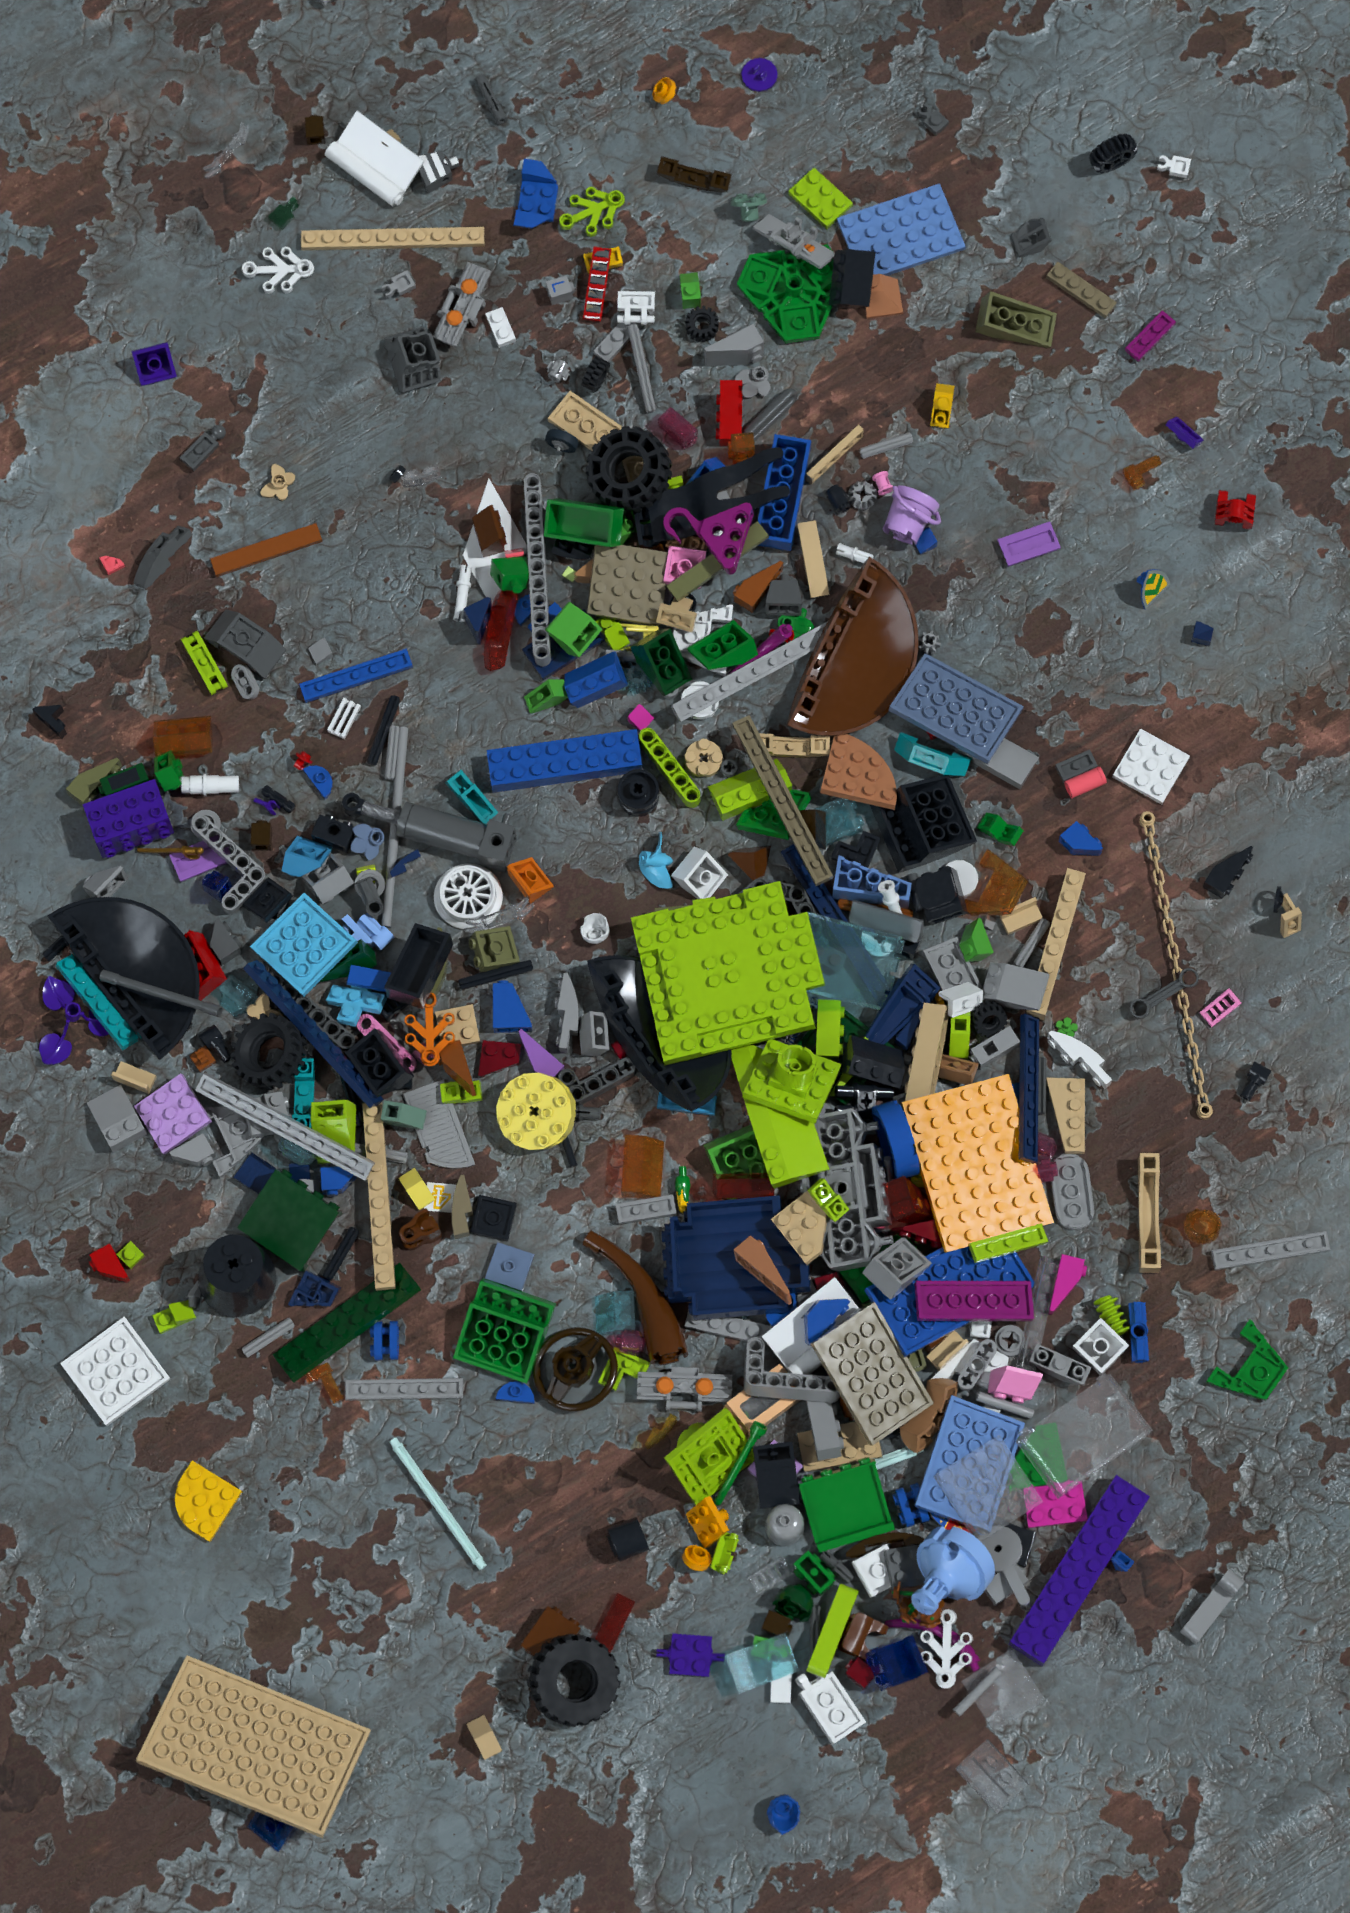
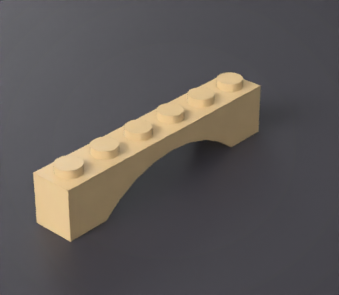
M1140 1153L1138 1157L1139 1273H1159L1161 1269L1159 1153Z

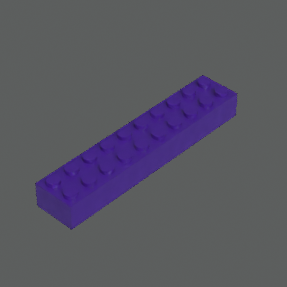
M1116 1475L1008 1645L1040 1666L1044 1665L1150 1496Z

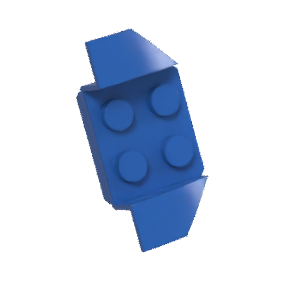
M523 160L522 185L514 226L532 229L546 221L554 222L558 185L542 161Z

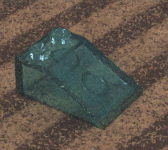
M786 1633L725 1655L739 1693L799 1671Z

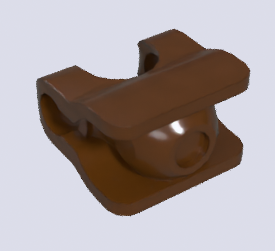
M427 1208L418 1212L412 1221L405 1224L399 1232L402 1244L407 1250H415L423 1244H431L442 1237L437 1222L429 1214Z
M863 1613L852 1614L842 1633L838 1649L853 1657H859L864 1662L875 1663L877 1655L866 1647L865 1638L870 1632L886 1635L889 1628L887 1625Z

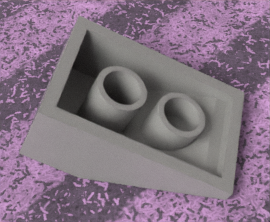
M754 324L704 348L705 365H748L759 362L764 357V341Z
M990 962L982 989L983 1000H989L990 1003L991 1001L998 1002L1003 1008L1039 1011L1050 975L1006 963Z
M121 1085L87 1102L113 1153L148 1135Z
M902 1237L876 1255L862 1273L891 1300L910 1285L932 1263L905 1237Z

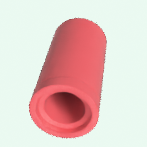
M1100 766L1064 781L1066 791L1071 799L1107 783Z

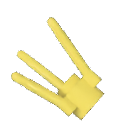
M620 623L622 627H627L626 631L643 632V638L659 630L658 626ZM626 647V648L621 649V650L626 649L627 651H631V648H630V647Z

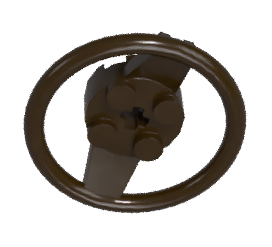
M581 1327L564 1329L549 1337L542 1344L533 1367L534 1383L541 1397L553 1407L570 1412L587 1410L602 1402L612 1390L618 1373L617 1357L609 1341L601 1334ZM573 1335L587 1336L578 1344L566 1348L562 1347L556 1352L552 1360L554 1375L548 1390H546L541 1379V1364L548 1349L562 1338ZM601 1347H603L609 1357L610 1374L601 1392L583 1403L569 1404L561 1402L572 1387L579 1388L590 1379L594 1369L592 1360ZM577 1363L576 1367L570 1370L569 1365Z

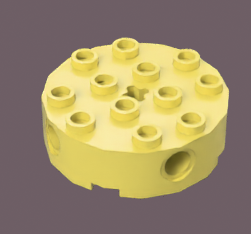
M544 1073L522 1074L511 1080L501 1091L496 1106L497 1122L503 1135L514 1145L528 1150L550 1149L562 1143L572 1131L575 1123L576 1102L569 1087L557 1077ZM534 1108H539L537 1111L538 1115H534Z

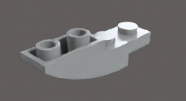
M564 973L563 979L559 978L558 990H561L560 997L556 996L555 1008H558V1014L564 1015L560 1017L559 1023L562 1032L561 1035H557L556 1046H559V1052L567 1053L570 1035L578 1036L579 1011L575 989L568 973Z

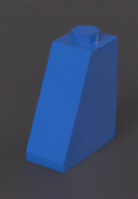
M505 980L493 983L494 1033L519 1032L520 1029L524 1032H532V1023L513 984Z

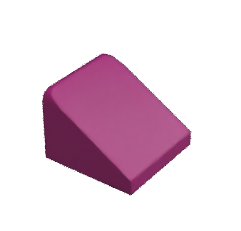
M638 704L627 719L630 724L641 731L649 726L654 717L641 704Z

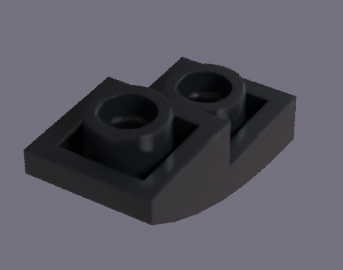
M556 539L551 553L571 559H589L594 547L581 542H575V545H571L566 540Z

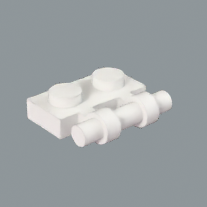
M618 291V311H625V315H617V323H625V325H630V323H641V325L654 323V316H647V312H655V292ZM631 311L641 312V316L631 315Z

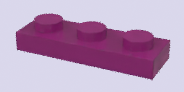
M1162 310L1125 347V351L1139 362L1175 326L1176 321Z

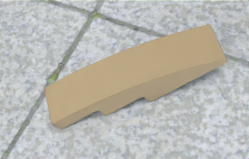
M816 520L797 523L810 598L829 595Z

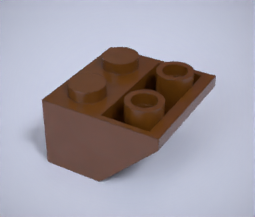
M489 505L472 517L483 558L504 552V545L507 544L498 510L494 511L493 505Z

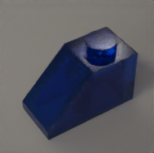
M215 870L211 874L208 873L203 878L201 884L203 890L220 903L223 896L232 888L229 877Z

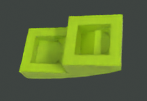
M479 1080L473 1081L476 1092L475 1096L470 1095L456 1081L440 1084L442 1103L483 1101L481 1082Z

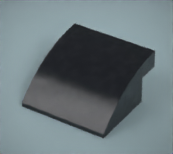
M949 775L900 785L896 790L895 810L870 805L898 873L947 857L977 842Z

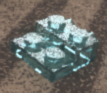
M837 798L816 808V810L826 812L827 846L843 838L848 839L863 832L862 826H864V821L860 815L857 816L855 811L858 808L856 801Z

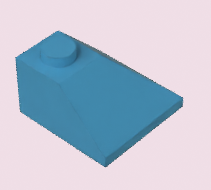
M297 836L285 852L282 872L290 876L301 877L321 867L333 847Z

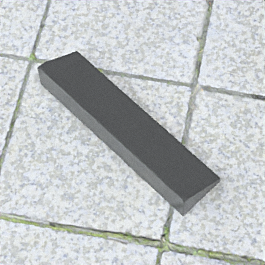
M853 900L849 915V923L914 943H918L923 936V920Z

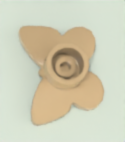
M273 464L271 468V482L266 484L260 493L262 497L273 498L276 495L279 500L283 501L288 497L287 487L295 481V475L291 472L285 473L282 467Z
M266 993L261 994L256 999L255 1004L249 1005L246 1008L247 1014L257 1019H260V1014L262 1013L268 1017L270 1013L284 1017L280 1011L271 1009L269 997Z

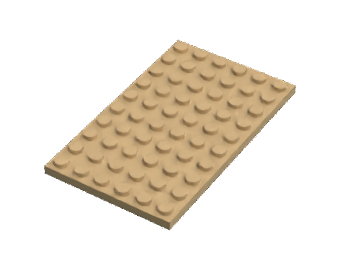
M186 1655L141 1748L136 1763L323 1838L371 1733V1729Z

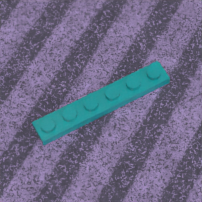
M73 954L56 963V968L121 1050L138 1042V1036Z

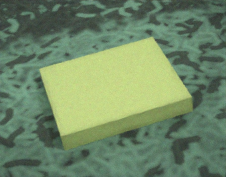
M568 566L562 576L573 582L576 571Z

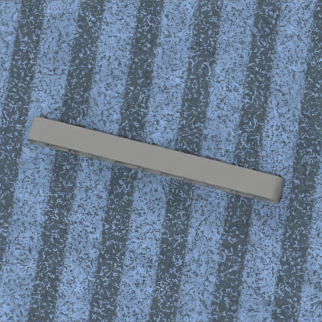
M530 473L524 478L532 643L535 663L539 666H547L551 662L550 635L545 630L549 626L542 485L540 477L535 473ZM531 483L537 484L535 486H529ZM532 500H538L536 503H530ZM532 517H539L537 520H531ZM535 533L540 534L538 537H532ZM536 550L541 551L538 554H533V552ZM537 567L542 568L539 571H534V569ZM538 584L543 585L541 588H535ZM539 601L544 602L542 605H536ZM540 618L544 619L543 622H536ZM539 636H545L542 640L537 639ZM540 653H546L544 657L538 656Z

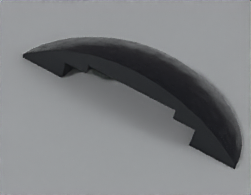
M96 897L80 900L63 906L47 915L84 970L141 1042L158 1060H161L185 1035L193 1020L196 1009L120 985L101 981L100 973L102 970H107L126 978L199 1000L200 979L198 965L193 950L183 933L171 920L154 908L134 900L118 897Z
M609 955L588 960L587 963L593 986L608 1024L626 1055L638 1071L662 1095L686 1110L694 1111L709 1102L722 1088L731 1066V1049L665 1065L640 957Z

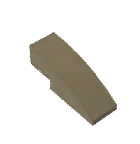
M464 1174L459 1177L452 1203V1227L455 1239L470 1236L466 1217L474 1216Z

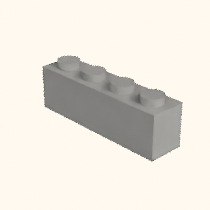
M806 1400L818 1461L841 1457V1449H844L843 1438L838 1437V1432H841L839 1420L834 1418V1415H837L836 1404Z

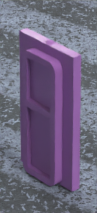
M1051 522L997 540L1008 567L1061 549Z
M215 835L209 839L212 842H217L220 837ZM204 841L189 846L202 847L204 849V852L197 860L188 859L182 853L169 854L180 882L227 864ZM229 847L224 848L223 852L230 855Z

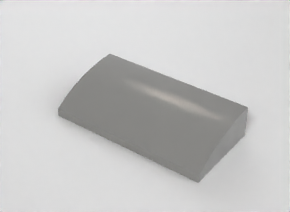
M1005 738L988 764L955 748L956 753L970 757V762L1018 789L1022 788L1039 760V757Z

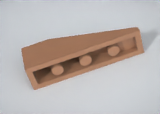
M750 1235L734 1249L735 1260L790 1305L792 1303L790 1291L767 1253L764 1244L759 1239L756 1240Z

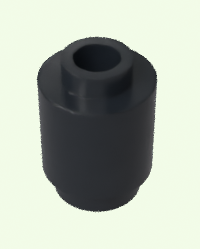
M838 484L833 485L826 491L827 499L836 512L844 513L851 508V499Z

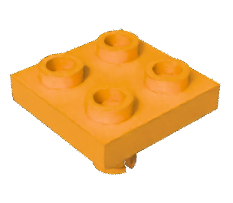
M711 1496L701 1500L685 1514L704 1549L710 1547L729 1531L725 1523L729 1519L728 1512L725 1509L718 1511Z

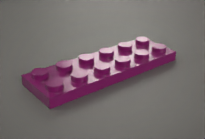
M1031 1281L915 1282L917 1321L1034 1320Z

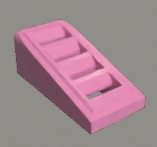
M1228 988L1199 1013L1213 1027L1242 1003ZM1227 996L1234 1002L1232 1006L1225 999ZM1220 1001H1223L1228 1007L1226 1011L1219 1004ZM1215 1005H1216V1006L1218 1007V1009L1222 1012V1014H1221L1220 1016H1219L1218 1013L1213 1009V1007H1214ZM1209 1010L1216 1017L1214 1021L1207 1013Z

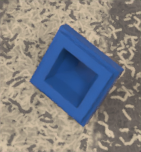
M1120 1550L1111 1559L1117 1571L1127 1572L1134 1564V1561Z

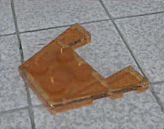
M987 849L979 864L983 868L993 870L994 872L978 902L965 899L968 910L967 914L971 916H978L979 914H1012L1028 881Z

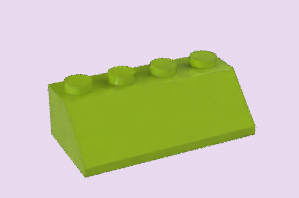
M777 758L773 761L788 790H792V783L785 768ZM755 768L707 787L722 821L739 815L748 808L753 809L761 806L762 802L770 799Z

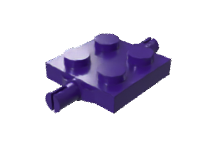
M672 1633V1642L669 1649L657 1648V1652L665 1654L657 1653L656 1657H667L669 1659V1674L709 1677L712 1661L724 1662L725 1658L717 1657H725V1653H713L711 1647L712 1636Z

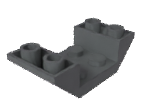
M227 609L204 637L205 641L217 649L222 647L248 664L250 670L264 680L287 651L268 631L239 612Z

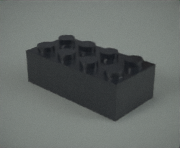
M415 923L384 986L387 997L423 1009L453 947L451 935Z

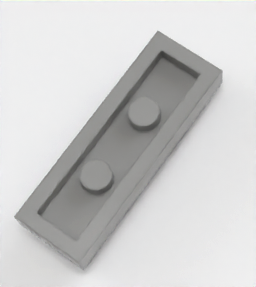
M673 1195L616 1204L619 1224L676 1215Z

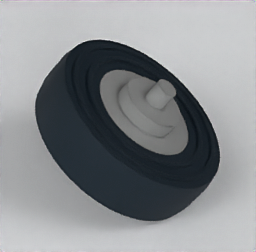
M550 429L545 437V442L558 452L574 453L579 444L578 439L566 430Z

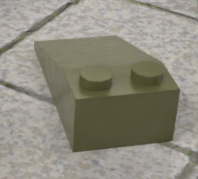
M990 291L981 299L975 332L992 338L1050 348L1057 313Z

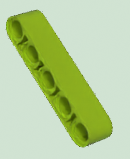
M651 728L642 729L639 733V742L642 749L683 803L689 808L697 807L700 804V791L656 732ZM645 736H650L653 738L649 742L643 740ZM660 750L664 754L661 756L654 755V752ZM667 765L675 767L672 771L665 769ZM678 780H684L686 782L684 785L676 784ZM690 794H694L697 796V798L694 800H689L687 796Z
M840 1583L807 1667V1672L826 1678L859 1590Z

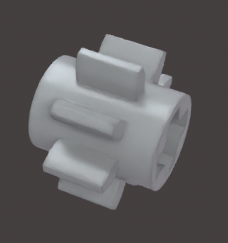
M557 359L555 363L551 361L547 366L548 377L557 383L561 380L566 381L570 375L568 364L560 359Z
M933 631L927 634L923 632V639L918 638V643L922 644L919 646V651L923 650L926 654L931 652L936 654V648L941 647V643L937 642L940 636H935Z

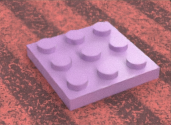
M181 1073L134 1106L163 1154H167L212 1122L186 1078Z

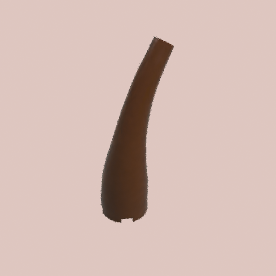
M591 1230L586 1235L582 1245L595 1254L600 1253L613 1263L633 1288L650 1363L654 1365L655 1361H659L660 1365H667L678 1362V1357L681 1355L686 1358L688 1350L684 1335L672 1308L656 1283L630 1255L608 1239Z

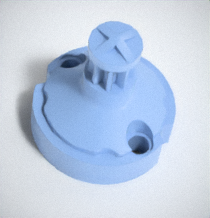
M943 1526L933 1529L917 1550L918 1567L925 1581L922 1588L913 1593L911 1602L920 1613L932 1615L938 1609L939 1602L946 1597L955 1600L967 1599L969 1601L980 1597L995 1575L994 1562L987 1548L975 1536L963 1529L952 1527L951 1530H947Z

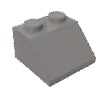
M332 853L329 854L321 867L301 876L322 904L331 901L334 896L346 891L354 884L345 866Z

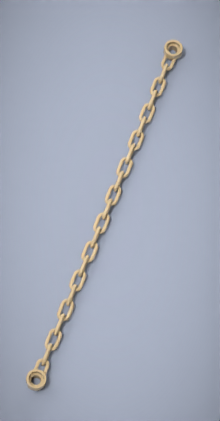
M1146 811L1141 814L1139 823L1144 827L1145 835L1150 840L1148 852L1150 859L1154 861L1153 877L1155 884L1159 886L1158 903L1160 909L1164 911L1163 928L1165 934L1169 936L1170 943L1167 948L1169 957L1174 962L1175 968L1172 970L1175 981V971L1176 973L1179 971L1181 973L1182 971L1178 967L1177 962L1179 950L1177 944L1173 941L1174 924L1168 916L1167 910L1170 904L1167 894L1163 891L1162 885L1165 883L1163 871L1158 865V860L1160 859L1159 849L1153 840L1155 816L1153 813ZM1148 816L1151 820L1146 821L1144 817ZM1150 827H1151V828H1152V832L1149 831V834H1148L1147 828H1150ZM1156 848L1157 857H1152L1151 849ZM1159 871L1161 873L1162 882L1161 880L1157 882L1156 873L1159 874ZM1164 896L1166 899L1167 907L1166 905H1163L1162 907L1161 898L1163 899ZM1170 921L1172 931L1169 929L1167 932L1166 923ZM1170 946L1171 948L1175 946L1177 956L1174 954L1172 957ZM1182 989L1179 991L1177 999L1180 1009L1184 1012L1182 1024L1184 1033L1189 1038L1187 1045L1188 1055L1194 1063L1192 1070L1193 1080L1199 1088L1197 1116L1202 1120H1207L1211 1117L1213 1109L1209 1104L1207 1094L1203 1092L1204 1076L1202 1069L1198 1067L1199 1051L1197 1044L1193 1042L1194 1026L1187 1012L1189 1000L1187 994ZM1180 996L1181 998L1185 996L1186 1005L1183 1004V1007L1181 1004ZM1190 1021L1191 1030L1188 1029L1187 1032L1185 1022L1188 1023ZM1195 1046L1196 1055L1193 1054L1192 1057L1190 1047L1193 1048ZM1200 1071L1201 1080L1199 1079L1197 1082L1195 1072L1198 1073ZM1200 1097H1205L1206 1103L1201 1104ZM1202 1108H1207L1209 1112L1203 1113Z

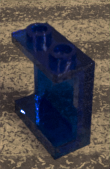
M913 1635L879 1649H872L865 1654L867 1664L871 1667L875 1682L879 1686L880 1691L915 1680L928 1673Z

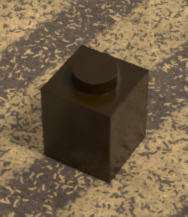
M311 115L305 117L307 145L326 144L323 116Z
M264 820L251 823L252 850L272 849L271 823Z
M769 1610L761 1631L784 1640L785 1636L789 1637L793 1625L790 1624V1618Z

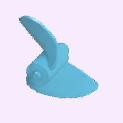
M659 832L656 850L654 852L642 851L639 855V867L645 878L659 888L669 889L673 887L666 866L671 865L673 860L666 853H662V832Z

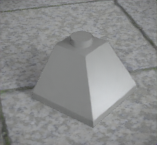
M117 866L89 876L84 881L83 888L92 898L111 897L128 878L123 867Z

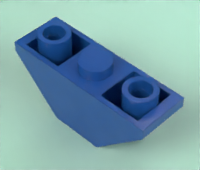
M848 1299L816 1300L804 1314L805 1343L811 1346L810 1343L821 1337V1334L826 1329L830 1330L836 1323V1317L839 1314L842 1316L849 1309L848 1304L851 1301Z

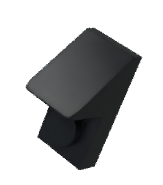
M61 705L36 706L32 709L35 716L61 739L67 735L64 728L66 725L58 718L64 712Z

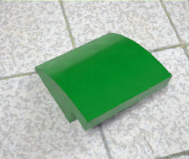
M483 1278L480 1280L475 1299L469 1305L453 1358L527 1384L557 1303Z

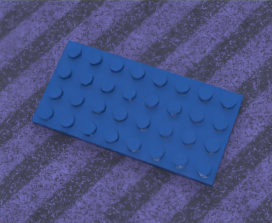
M942 1247L925 1256L932 1264L891 1300L874 1284L867 1287L864 1291L870 1301L875 1302L892 1330L904 1357H907L972 1322L917 1321L916 1281H1031L1032 1289L1036 1287V1284L1016 1252L975 1263L969 1247L944 1253Z

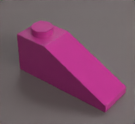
M1061 1255L1048 1314L1052 1315L1079 1283L1081 1277H1085L1087 1266L1084 1265L1085 1259Z

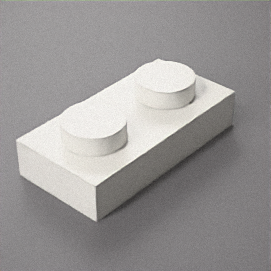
M503 307L485 313L499 348L516 342Z

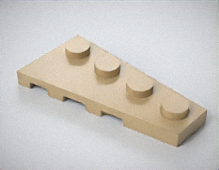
M1046 1077L1064 1153L1084 1154L1085 1079Z

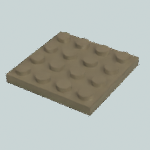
M595 545L586 614L660 627L661 624L656 621L659 606L661 603H664L666 583L663 580L668 552L626 545L615 547Z

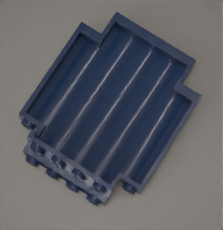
M780 1195L687 1203V1210H684L685 1222L680 1223L678 1216L670 1217V1224H664L665 1231H661L662 1242H665L666 1249H662L663 1261H666L667 1267L663 1268L664 1280L667 1279V1286L664 1287L665 1298H668L670 1303L692 1302L689 1303V1314L693 1315L694 1320L788 1312V1304L735 1260L734 1249L750 1235L756 1240L759 1239L764 1244L767 1253L790 1293L811 1292L809 1264L806 1265L771 1220L782 1211Z

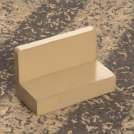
M1036 897L1001 912L1000 920L1008 935L1035 924L1043 918L1036 905Z
M120 1061L116 1072L113 1071L111 1074L114 1081L147 1094L150 1093L157 1078L155 1074Z
M953 1331L926 1356V1359L940 1371L968 1345L969 1341L967 1339L964 1340L956 1331Z

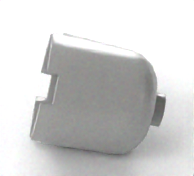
M780 1504L772 1508L768 1513L765 1523L766 1534L775 1545L782 1547L791 1546L798 1542L804 1532V1520L800 1510L789 1504Z

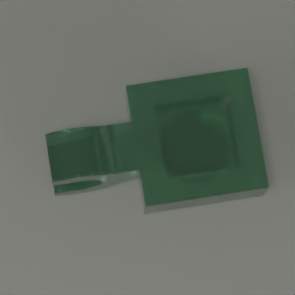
M291 197L285 207L280 204L268 216L269 220L283 230L295 218L292 212L299 207L298 200Z

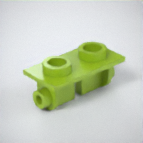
M726 1533L718 1539L710 1565L711 1569L722 1574L727 1573L731 1569L730 1566L733 1559L731 1552H735L739 1542V1535Z

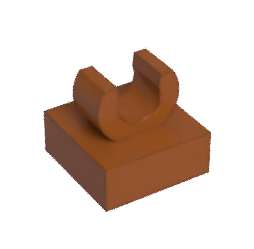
M206 1045L189 1055L200 1073L216 1063Z

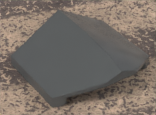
M1044 218L1031 219L1012 234L1020 257L1039 253L1052 241Z

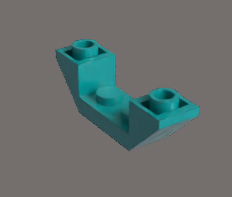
M900 732L894 751L908 762L943 775H966L971 761L970 757L953 752L952 755L945 754L918 744V738Z
M302 1058L305 1062L304 1066L299 1065L297 1071L300 1073L298 1076L294 1074V1115H292V1119L312 1129L311 1102H314L315 1094L314 1058Z

